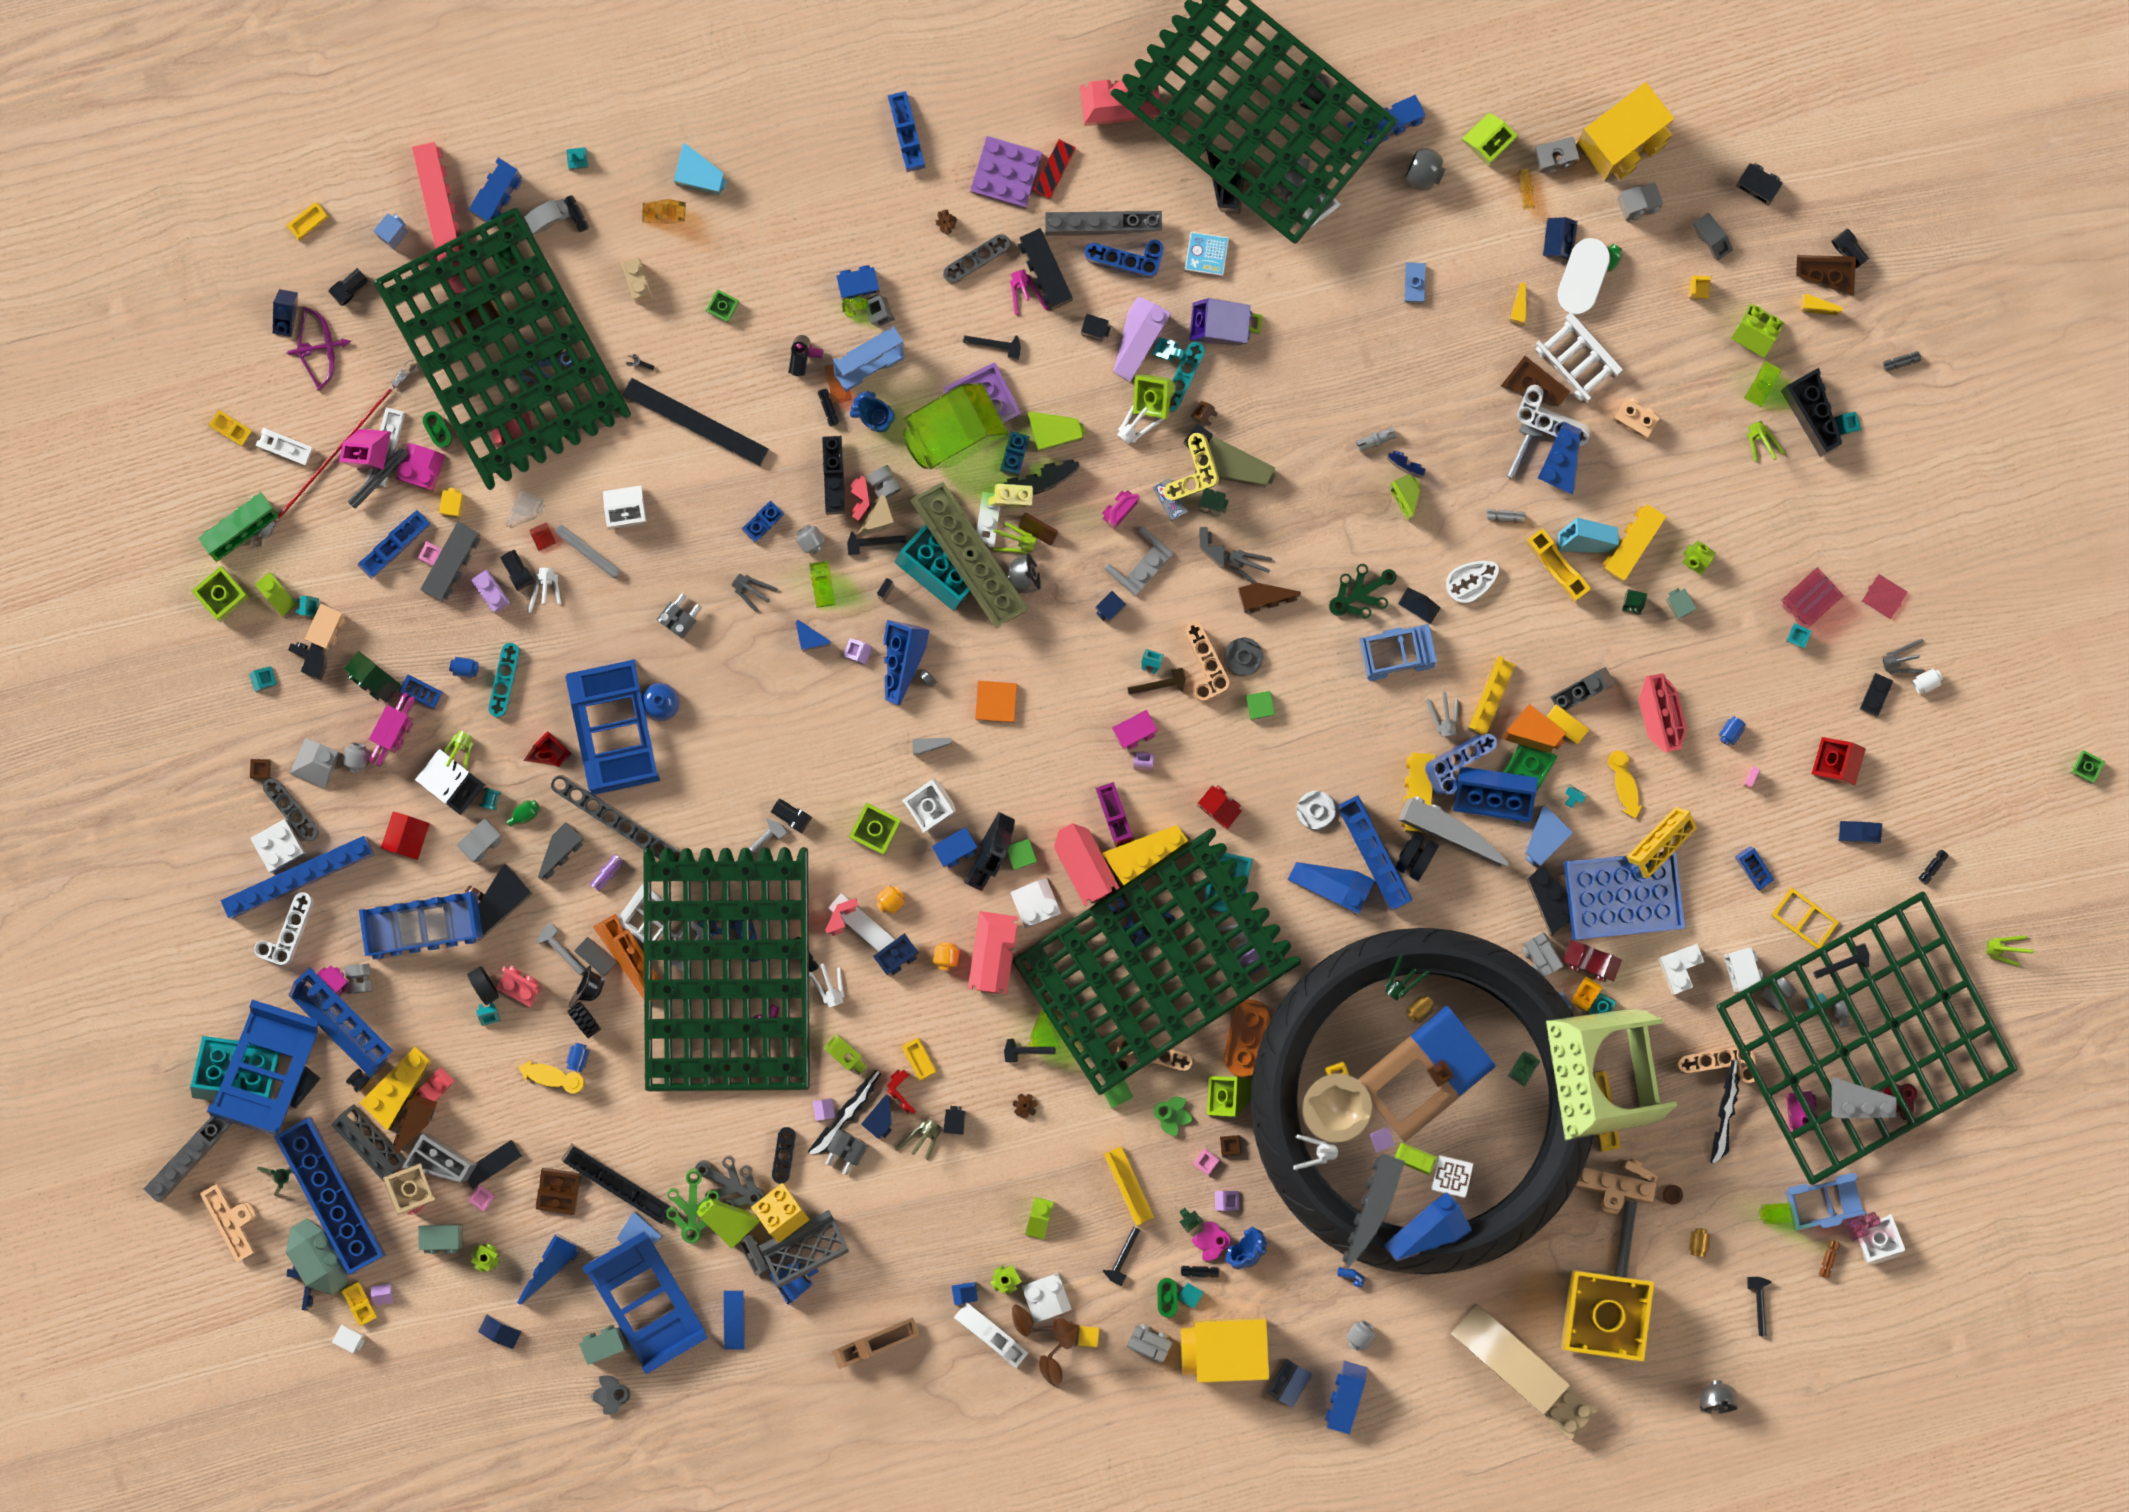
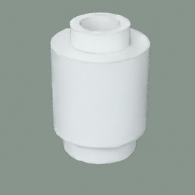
M1931 668L1916 676L1912 683L1918 694H1926L1941 686L1943 677L1939 670L1935 671Z

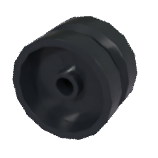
M1415 831L1410 841H1407L1402 849L1395 869L1405 873L1409 866L1413 865L1409 877L1419 882L1435 855L1439 844L1430 840L1421 849L1424 836Z

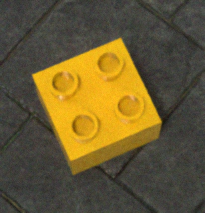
M1645 82L1584 128L1576 145L1604 181L1613 174L1621 181L1638 167L1637 164L1642 160L1639 155L1640 153L1645 151L1651 158L1668 144L1667 141L1673 136L1669 128L1675 118L1647 82Z
M1570 1270L1560 1348L1566 1351L1644 1361L1654 1282Z

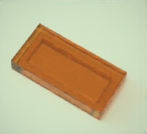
M834 365L824 366L833 404L852 400L850 390L845 392L834 375Z

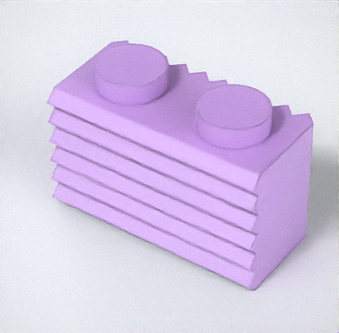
M488 570L483 571L472 579V583H474V586L493 613L497 614L511 604Z

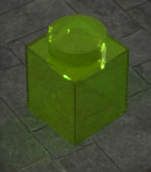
M983 382L961 384L904 417L908 425L903 431L906 447L919 466L930 470L952 467L1009 434Z

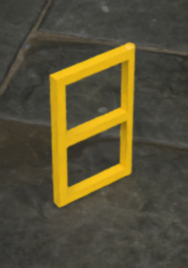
M1792 887L1789 888L1788 893L1771 914L1772 917L1816 949L1822 947L1835 927L1840 923ZM1792 893L1811 906L1796 928L1777 915ZM1814 909L1833 922L1818 944L1799 931Z

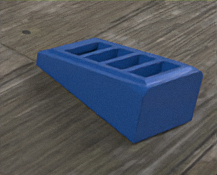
M409 674L405 676L398 690L401 694H409V698L411 696L415 697L416 701L432 709L436 707L443 693ZM410 681H412V682H414V683H413V685H412L410 691L408 692V691H406V689H407V687H408ZM417 685H420L421 687L417 695H414L413 693ZM426 688V689H428V691H427V693L425 694L424 698L422 699V698H420V696L422 695L424 689ZM431 692H435L431 702H428L427 700Z
M1750 846L1735 856L1737 862L1758 891L1774 881L1773 876L1755 848ZM1756 861L1757 864L1749 869L1748 866ZM1759 868L1762 869L1760 872L1753 875V872H1755ZM1764 874L1767 876L1760 882L1757 881V879L1763 876Z

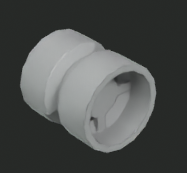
M889 465L883 466L867 476L871 486L876 487L875 493L878 498L884 495L887 499L902 489L897 479L892 478L894 474Z
M370 964L344 967L345 977L349 979L347 982V994L373 991L372 980L368 979L371 975ZM362 978L363 983L355 984V979Z
M1783 977L1777 980L1785 998L1790 999L1797 991L1795 987ZM1767 987L1760 997L1769 1006L1780 1012L1782 1007L1772 988Z

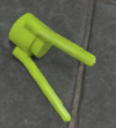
M1758 421L1748 427L1750 432L1747 435L1755 462L1758 461L1754 438L1756 441L1763 440L1774 460L1777 457L1766 436L1770 438L1780 453L1785 455V451L1771 434L1767 425H1764L1762 421Z
M1005 522V525L1021 534V537L997 529L993 530L996 534L1019 541L1018 547H1021L992 548L993 551L1014 552L1025 555L1027 551L1032 553L1036 541L1032 534L1008 522Z
M458 731L457 735L454 734L451 742L443 751L447 754L451 747L455 746L446 763L447 767L450 766L459 749L465 750L467 748L463 767L467 769L470 752L474 745L471 742L472 736L462 731Z
M2026 935L2004 938L1993 937L1992 940L1987 942L1986 955H1990L1991 959L2000 960L2019 967L2020 963L1999 955H2003L2004 951L2034 953V950L2004 947V943H2000L2027 939Z

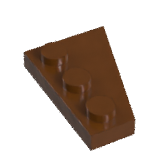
M1526 356L1521 359L1501 385L1524 395L1529 386L1538 385L1543 390L1542 401L1557 407L1560 406L1571 392ZM1536 392L1529 393L1530 397L1539 398Z

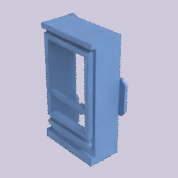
M894 326L891 327V331L888 329L849 351L847 356L842 355L840 360L838 358L833 360L834 375L845 392L860 385L864 378L885 366L889 368L905 358L903 340Z
M1429 624L1407 629L1395 628L1386 630L1383 634L1359 639L1365 671L1369 681L1387 678L1389 673L1413 668L1416 671L1432 669L1437 663ZM1412 633L1417 661L1407 663L1403 646L1404 639L1401 635ZM1398 636L1404 664L1375 670L1369 642Z
M1849 1173L1837 1176L1835 1180L1812 1186L1802 1184L1788 1188V1191H1785L1794 1230L1818 1225L1828 1228L1840 1225L1844 1219L1865 1215L1866 1213L1865 1210H1862L1855 1180H1857V1175ZM1837 1185L1843 1214L1833 1216L1834 1210L1831 1208L1827 1187ZM1823 1188L1830 1217L1801 1223L1794 1195Z

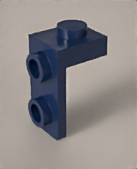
M294 1266L293 1269H287L286 1277L301 1278ZM306 1285L302 1311H308L309 1307L313 1305L311 1288L306 1287Z

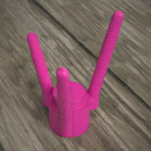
M1025 270L1012 273L1010 284L1015 315H1018L1016 287L1017 289H1022L1026 301H1029L1026 289L1028 283L1044 309L1048 310L1042 296L1032 282L1031 276L1027 275Z

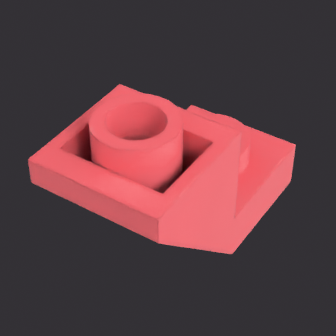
M863 476L860 479L856 478L850 486L852 488L851 494L862 501L861 504L857 503L852 510V513H854L852 517L858 523H860L870 509L866 479Z
M856 898L836 906L825 930L827 934L831 933L832 936L843 933L842 929L846 928L841 913L844 912L847 915L855 912V907L859 906Z
M440 1067L415 1094L437 1101L455 1080Z

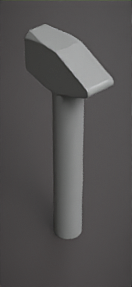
M1523 423L1519 432L1525 434V437L1507 474V477L1510 479H1514L1533 437H1542L1543 435L1540 430Z
M767 819L769 829L749 848L752 856L773 835L780 840L788 831L780 823Z
M550 922L541 931L537 943L540 944L547 941L579 975L583 974L585 969L554 938L559 930Z

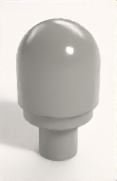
M1842 1000L1833 1005L1834 1017L1839 1019L1840 1026L1847 1027V1017H1850V1012Z

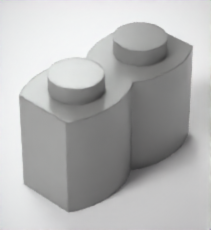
M483 819L456 846L473 863L476 861L480 863L487 856L486 852L488 849H494L502 842L500 840L502 835L487 819Z

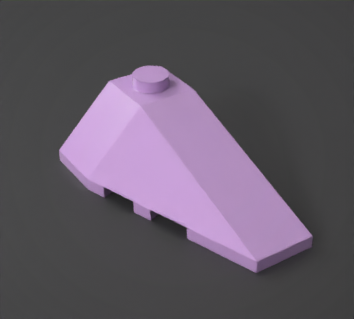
M1141 297L1136 298L1127 313L1114 373L1131 382L1171 317L1170 312Z

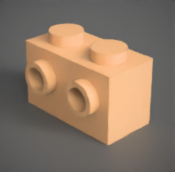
M1626 398L1613 421L1646 440L1659 420V417L1656 416L1657 412L1650 408L1644 409L1640 406L1641 403L1634 398H1630V400Z
M320 604L305 640L327 650L330 647H334L337 641V636L335 635L338 629H342L345 623V615Z

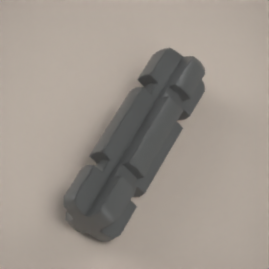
M1919 351L1912 352L1910 355L1906 354L1893 358V360L1884 361L1883 367L1888 372L1894 368L1897 369L1910 365L1912 362L1913 364L1920 362L1921 356Z

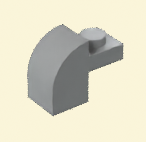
M553 199L533 209L524 217V220L531 233L536 234L546 231L554 223L568 220L572 217V214L564 199L558 201Z

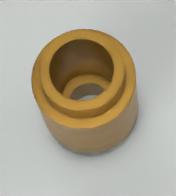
M1425 994L1423 997L1420 996L1406 1009L1408 1012L1406 1015L1413 1023L1416 1021L1421 1023L1434 1011L1433 1008L1436 1004Z
M1695 1228V1231H1691L1690 1255L1706 1257V1252H1709L1711 1235L1707 1233V1229Z

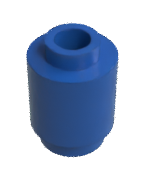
M455 657L450 662L449 671L453 672V676L477 677L479 662L470 658Z
M1732 716L1718 734L1721 737L1720 741L1727 746H1730V744L1735 745L1744 732L1746 724L1741 719Z
M576 1042L575 1046H570L566 1062L568 1064L567 1069L582 1072L583 1068L586 1067L590 1050L586 1049L587 1045Z

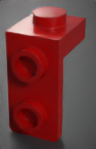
M898 1069L890 1076L892 1081L887 1084L889 1088L887 1092L894 1100L897 1097L901 1100L902 1104L900 1106L907 1114L909 1112L914 1114L917 1111L895 1089L909 1076L905 1069L902 1071Z

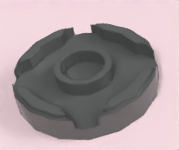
M1246 637L1237 638L1230 642L1226 648L1224 655L1225 664L1235 675L1250 676L1257 672L1262 664V649L1253 639Z

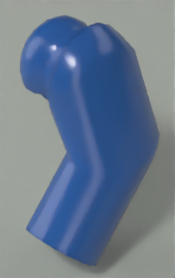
M1338 1268V1277L1354 1279L1353 1285L1356 1287L1364 1286L1365 1277L1354 1269Z

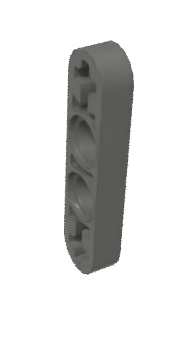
M1004 234L996 235L951 263L943 271L944 279L948 283H956L1002 255L1010 247L1009 238ZM999 239L1001 241L1005 240V247H997L995 249L997 253L994 254L993 249L989 245L993 244L994 247L998 244ZM988 249L991 255L989 258L983 259L979 255L980 251ZM966 259L974 261V266L971 269H966L963 266V262ZM960 264L961 270L965 273L961 274V272L958 271L955 274L956 278H948V271H956L958 269L956 265Z
M273 778L266 780L263 784L265 794L303 839L307 841L315 840L319 835V829L278 780ZM269 783H276L275 789L279 793L283 790L284 793L277 796L275 792L268 791L270 788ZM283 797H288L290 800V805L286 808H282L279 803ZM295 812L302 814L303 818L299 823H295L292 820V815ZM306 820H308V823H306L305 825L310 829L314 828L312 832L314 835L312 837L309 835H305L307 831L304 827H301V829L298 828L299 826L303 825L306 822Z

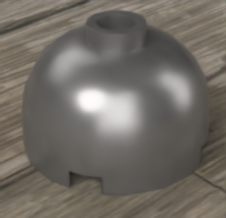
M1026 554L1015 558L1009 566V573L1006 575L1014 588L1021 593H1033L1041 589L1040 572L1036 574L1034 567L1037 566V563L1033 556Z
M1712 1381L1711 1385L1705 1387L1701 1392L1699 1405L1700 1412L1712 1414L1711 1410L1719 1411L1718 1414L1735 1411L1737 1407H1740L1737 1392L1730 1385L1723 1384V1381Z

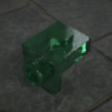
M1523 1051L1509 1072L1508 1077L1525 1087L1534 1070L1539 1065L1540 1060L1535 1055Z

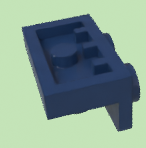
M904 933L873 957L886 975L891 974L894 976L902 970L900 966L905 962L909 965L918 958L916 954L919 952Z

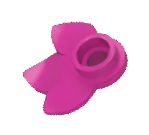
M1207 1221L1203 1223L1204 1232L1196 1234L1192 1242L1196 1247L1203 1249L1202 1260L1211 1261L1218 1258L1221 1251L1230 1246L1231 1238L1227 1232L1221 1231L1218 1224ZM1219 1237L1223 1238V1244L1218 1243Z

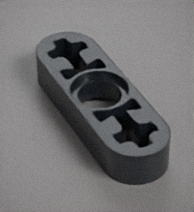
M784 1127L778 1133L772 1178L778 1184L786 1183L790 1178L796 1133L790 1127ZM786 1130H789V1134L792 1135V1139H788L787 1144L792 1145L791 1149L779 1147L780 1143L784 1144L785 1138L781 1135L786 1133ZM781 1150L789 1152L790 1157L787 1161L779 1159L778 1154ZM777 1162L780 1164H789L788 1168L784 1167L783 1173L786 1174V1177L782 1178V1181L779 1180L778 1176H775L776 1172H779L781 1167L776 1166Z

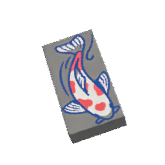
M1168 478L1153 486V490L1170 521H1173L1188 513V510L1182 499L1170 500L1165 496L1164 489L1167 484L1172 482ZM1172 486L1170 494L1176 496L1177 490Z

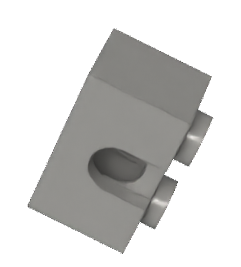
M1573 136L1541 144L1534 149L1540 172L1551 173L1557 170L1556 167L1564 165V168H1570L1575 166V163L1579 160ZM1552 153H1560L1562 159L1559 161L1554 160Z

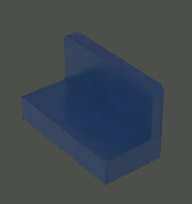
M1567 217L1548 218L1543 256H1558L1569 260L1575 246L1578 221Z

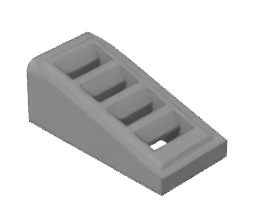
M914 739L913 756L952 744V739Z

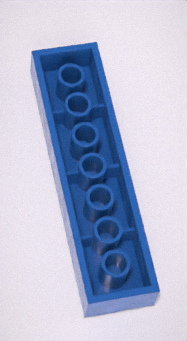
M308 1117L274 1136L348 1275L354 1274L386 1256L313 1118Z

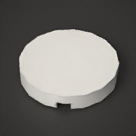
M1311 791L1300 798L1297 805V816L1305 827L1320 830L1327 827L1333 821L1336 807L1328 794L1321 791Z

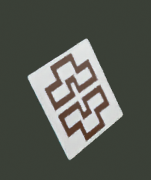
M1439 1156L1432 1190L1466 1197L1473 1163Z

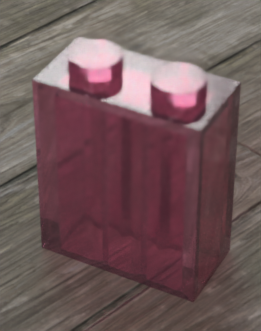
M1817 567L1785 595L1781 602L1783 603L1782 607L1788 613L1792 612L1796 617L1795 621L1798 625L1809 628L1844 595Z

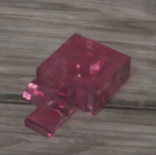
M1872 1212L1866 1218L1863 1215H1859L1844 1223L1851 1241L1869 1235V1229L1879 1226L1881 1221L1879 1216L1877 1217L1876 1213Z

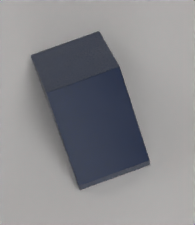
M486 1314L478 1330L480 1334L491 1341L514 1349L522 1331Z

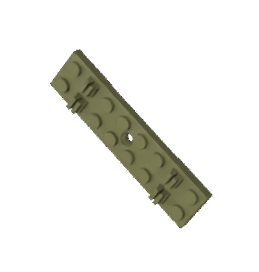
M944 482L911 499L910 502L995 628L1027 612L1029 608L994 559ZM967 552H972L973 557H969L967 555Z

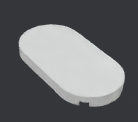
M1594 238L1581 240L1574 246L1558 289V301L1561 307L1569 313L1582 314L1590 310L1597 300L1610 263L1609 251L1600 240Z

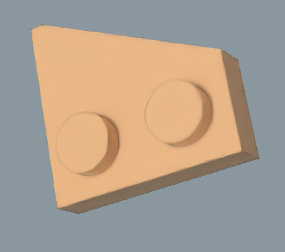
M1635 1159L1623 1160L1621 1168L1652 1183L1656 1182L1658 1176L1643 1168V1163Z

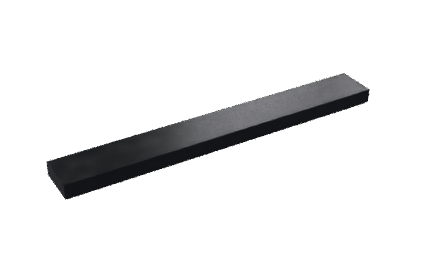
M631 378L623 393V396L758 466H761L769 451V448L634 378Z

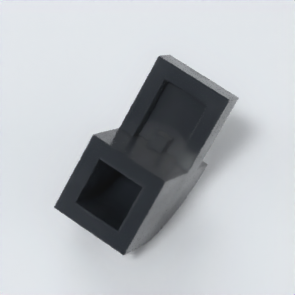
M297 642L296 645L291 643L288 651L305 657L300 672L322 680L327 667V658L324 651L314 643H311L309 650L307 649L308 645Z

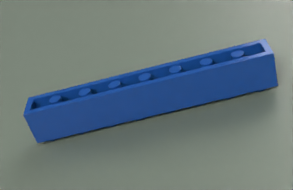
M362 836L220 901L227 917L234 919L375 855L368 838Z

